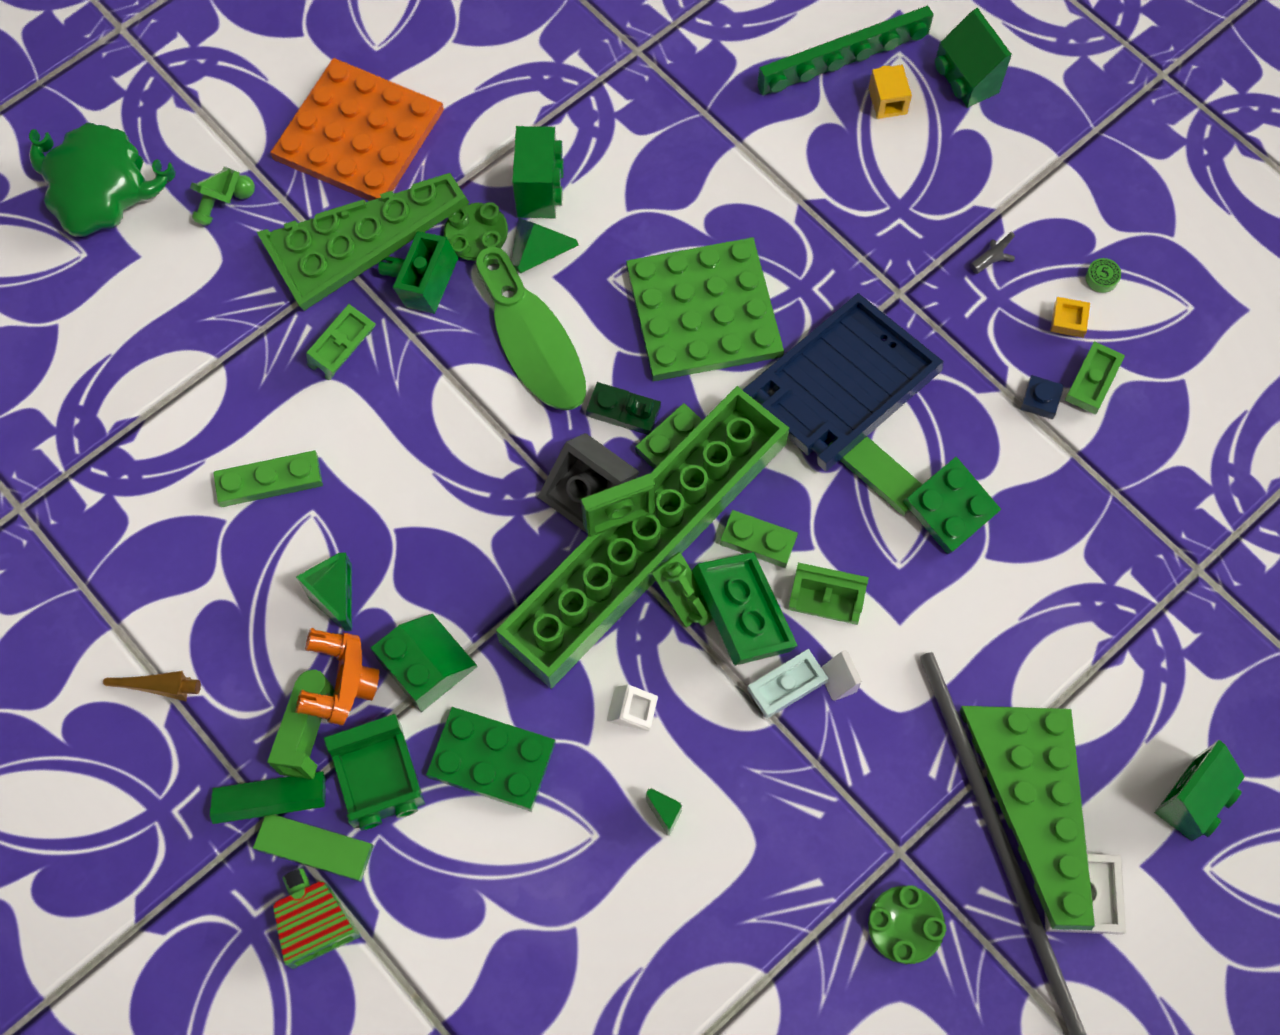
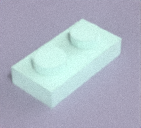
M807 649L749 684L747 690L766 719L827 683L829 678L810 650Z

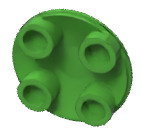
M492 202L465 205L448 217L444 227V237L448 238L457 256L475 261L478 254L487 247L501 248L508 235L507 221L498 206Z
M913 885L897 886L883 892L873 903L868 917L869 934L875 947L886 958L901 964H916L930 958L940 947L946 933L944 916L936 900L924 890Z

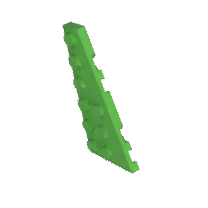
M451 173L415 183L410 189L401 192H385L380 194L381 198L368 202H365L364 199L317 213L313 219L300 223L294 220L285 223L283 228L274 231L265 229L257 232L298 305L305 311L414 240L417 231L426 232L467 205L469 201Z
M961 706L959 711L961 717L969 727L973 737L972 743L976 752L981 755L988 772L987 778L1009 829L1012 828L1019 844L1018 850L1023 861H1026L1035 882L1034 888L1052 929L1092 930L1095 927L1072 709Z

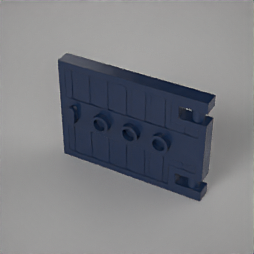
M857 293L746 386L743 391L789 427L788 439L807 456L813 451L818 454V465L827 472L943 371L944 361L862 295ZM770 389L775 391L772 396L767 393ZM828 438L833 441L830 446L825 443Z

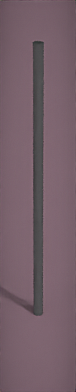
M926 653L920 656V660L1069 1034L1087 1035L934 653Z

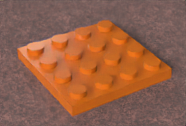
M333 58L270 153L272 159L368 201L381 198L380 194L395 189L444 111L443 103Z

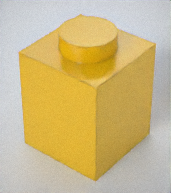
M903 64L895 66L885 65L872 69L868 89L876 118L881 119L908 114L912 94Z

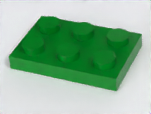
M754 552L699 563L691 570L734 666L788 653L798 646Z
M452 707L426 775L429 779L532 812L556 741L537 733Z

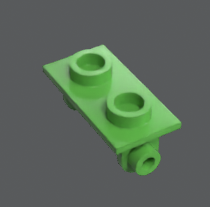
M681 552L676 553L651 572L686 628L694 622L705 626L712 621L713 618L704 597Z

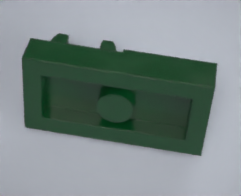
M597 382L586 409V416L649 435L659 414L661 401Z

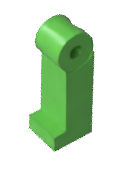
M308 670L303 672L295 682L267 763L280 775L314 779L318 765L310 758L322 718L295 713L296 706H298L296 703L300 690L333 696L335 690L333 685L320 671Z

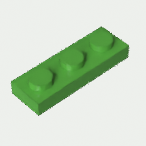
M316 450L213 471L217 501L221 508L323 486Z

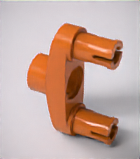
M310 628L305 650L335 656L336 660H339L335 691L333 696L300 690L295 713L325 718L328 723L343 726L355 698L373 700L379 681V669L362 666L361 640L358 635L345 632L340 635Z

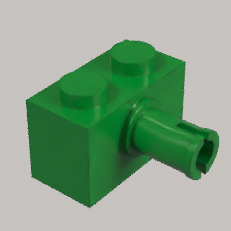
M417 231L406 258L401 259L388 256L383 259L387 263L379 262L378 270L382 276L397 278L393 289L406 308L435 314L458 261V256L447 237Z

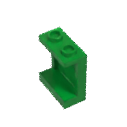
M396 714L324 737L327 750L334 762L347 807V819L354 829L360 827V830L375 828L382 824L381 819L396 815L397 818L407 817L418 811L417 807L425 805L403 729Z

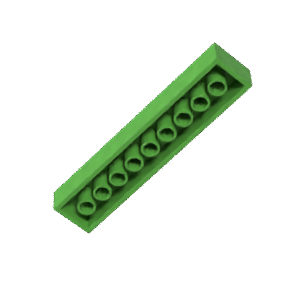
M736 386L650 473L655 483V512L597 535L588 536L496 629L499 643L552 689L656 581L651 572L676 553L681 552L682 554L786 446L789 427Z

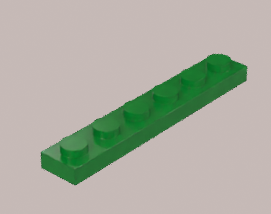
M927 5L759 67L757 87L762 96L772 92H780L786 87L801 81H810L815 76L828 71H837L842 66L855 61H864L871 55L882 51H891L898 45L912 40H920L929 34L934 14Z

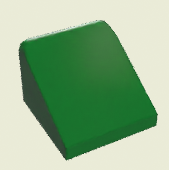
M648 788L646 802L667 835L670 836L681 815L682 805L680 802L652 788Z

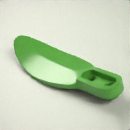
M498 247L483 249L476 259L477 271L494 301L496 331L504 354L513 371L525 387L543 403L560 410H571L579 407L585 400L586 380L577 352L562 324L539 297L524 287L521 278L504 250ZM496 264L499 268L492 271L488 269V266ZM505 291H511L514 293V295L509 298L504 297L502 294Z

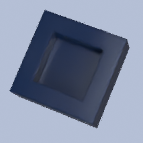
M1031 375L1020 410L1053 420L1064 385Z

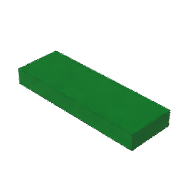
M324 771L315 772L314 779L289 776L213 788L210 807L212 824L325 807L326 778Z

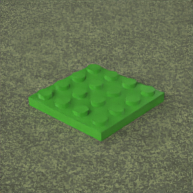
M754 237L626 260V268L653 382L781 358L784 355L781 337Z

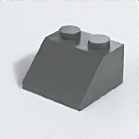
M584 433L565 442L538 498L586 532L583 524L581 499L636 479L639 471L591 436Z

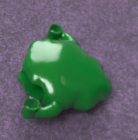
M87 122L81 127L67 132L63 143L52 149L54 141L48 132L45 133V138L42 141H39L40 134L36 129L31 130L29 133V139L32 142L29 152L30 162L33 169L43 176L49 186L44 196L45 206L50 213L57 217L63 230L74 237H87L100 230L119 225L126 209L141 200H149L157 196L164 189L167 182L174 179L176 174L171 162L165 171L160 172L162 165L160 160L156 159L152 163V169L156 177L151 181H146L140 172L143 166V159L138 154L136 147L130 143L124 131L112 129L106 125H96Z

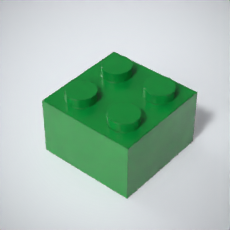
M516 126L512 183L517 218L556 219V206H562L563 188L561 186V178H564L562 140H556L555 127Z

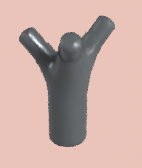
M1010 232L998 244H996V240H991L988 250L970 263L971 270L978 274L992 263L1003 260L1013 262L1015 256L1005 254L1003 250L1015 237V234Z

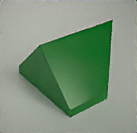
M519 218L511 262L516 271L522 273L579 246L577 239Z
M346 552L330 557L296 576L313 604L344 631H352V564Z

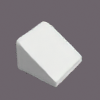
M844 650L821 667L829 678L825 686L833 701L857 693L862 682L849 652Z
M628 684L616 687L607 721L650 731L658 696Z

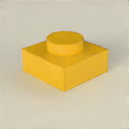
M1057 297L1054 302L1050 332L1084 338L1087 332L1090 303Z

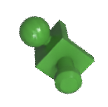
M224 166L223 170L198 183L191 182L190 188L203 194L198 210L193 212V220L206 226L211 224L213 217H210L215 199L229 204L232 195L239 199H248L255 191L253 180Z

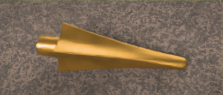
M183 671L139 677L103 679L105 686L139 690L182 701H187V694H199L201 689L200 680L185 677Z

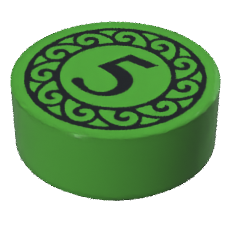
M1096 259L1090 264L1086 272V282L1090 288L1097 292H1110L1121 279V269L1117 263L1110 259Z

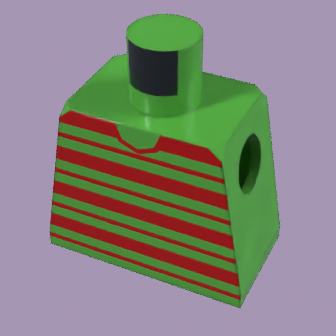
M303 868L291 871L282 877L289 896L276 901L273 904L283 960L286 966L295 969L361 937L333 890L325 881H319L310 885Z

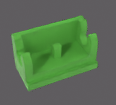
M348 304L306 352L307 366L314 371L317 367L325 373V378L331 380L338 369L373 331L376 324Z
M798 562L788 610L858 625L869 577Z

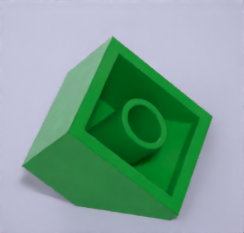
M976 8L940 42L935 65L938 72L944 75L951 84L955 96L961 98L968 108L999 94L1012 53L981 11Z
M433 613L398 625L371 647L378 662L420 712H423L477 668V664Z
M1218 740L1197 755L1154 812L1190 841L1202 835L1209 837L1221 822V819L1217 817L1224 806L1229 809L1242 793L1237 787L1245 776L1227 746Z

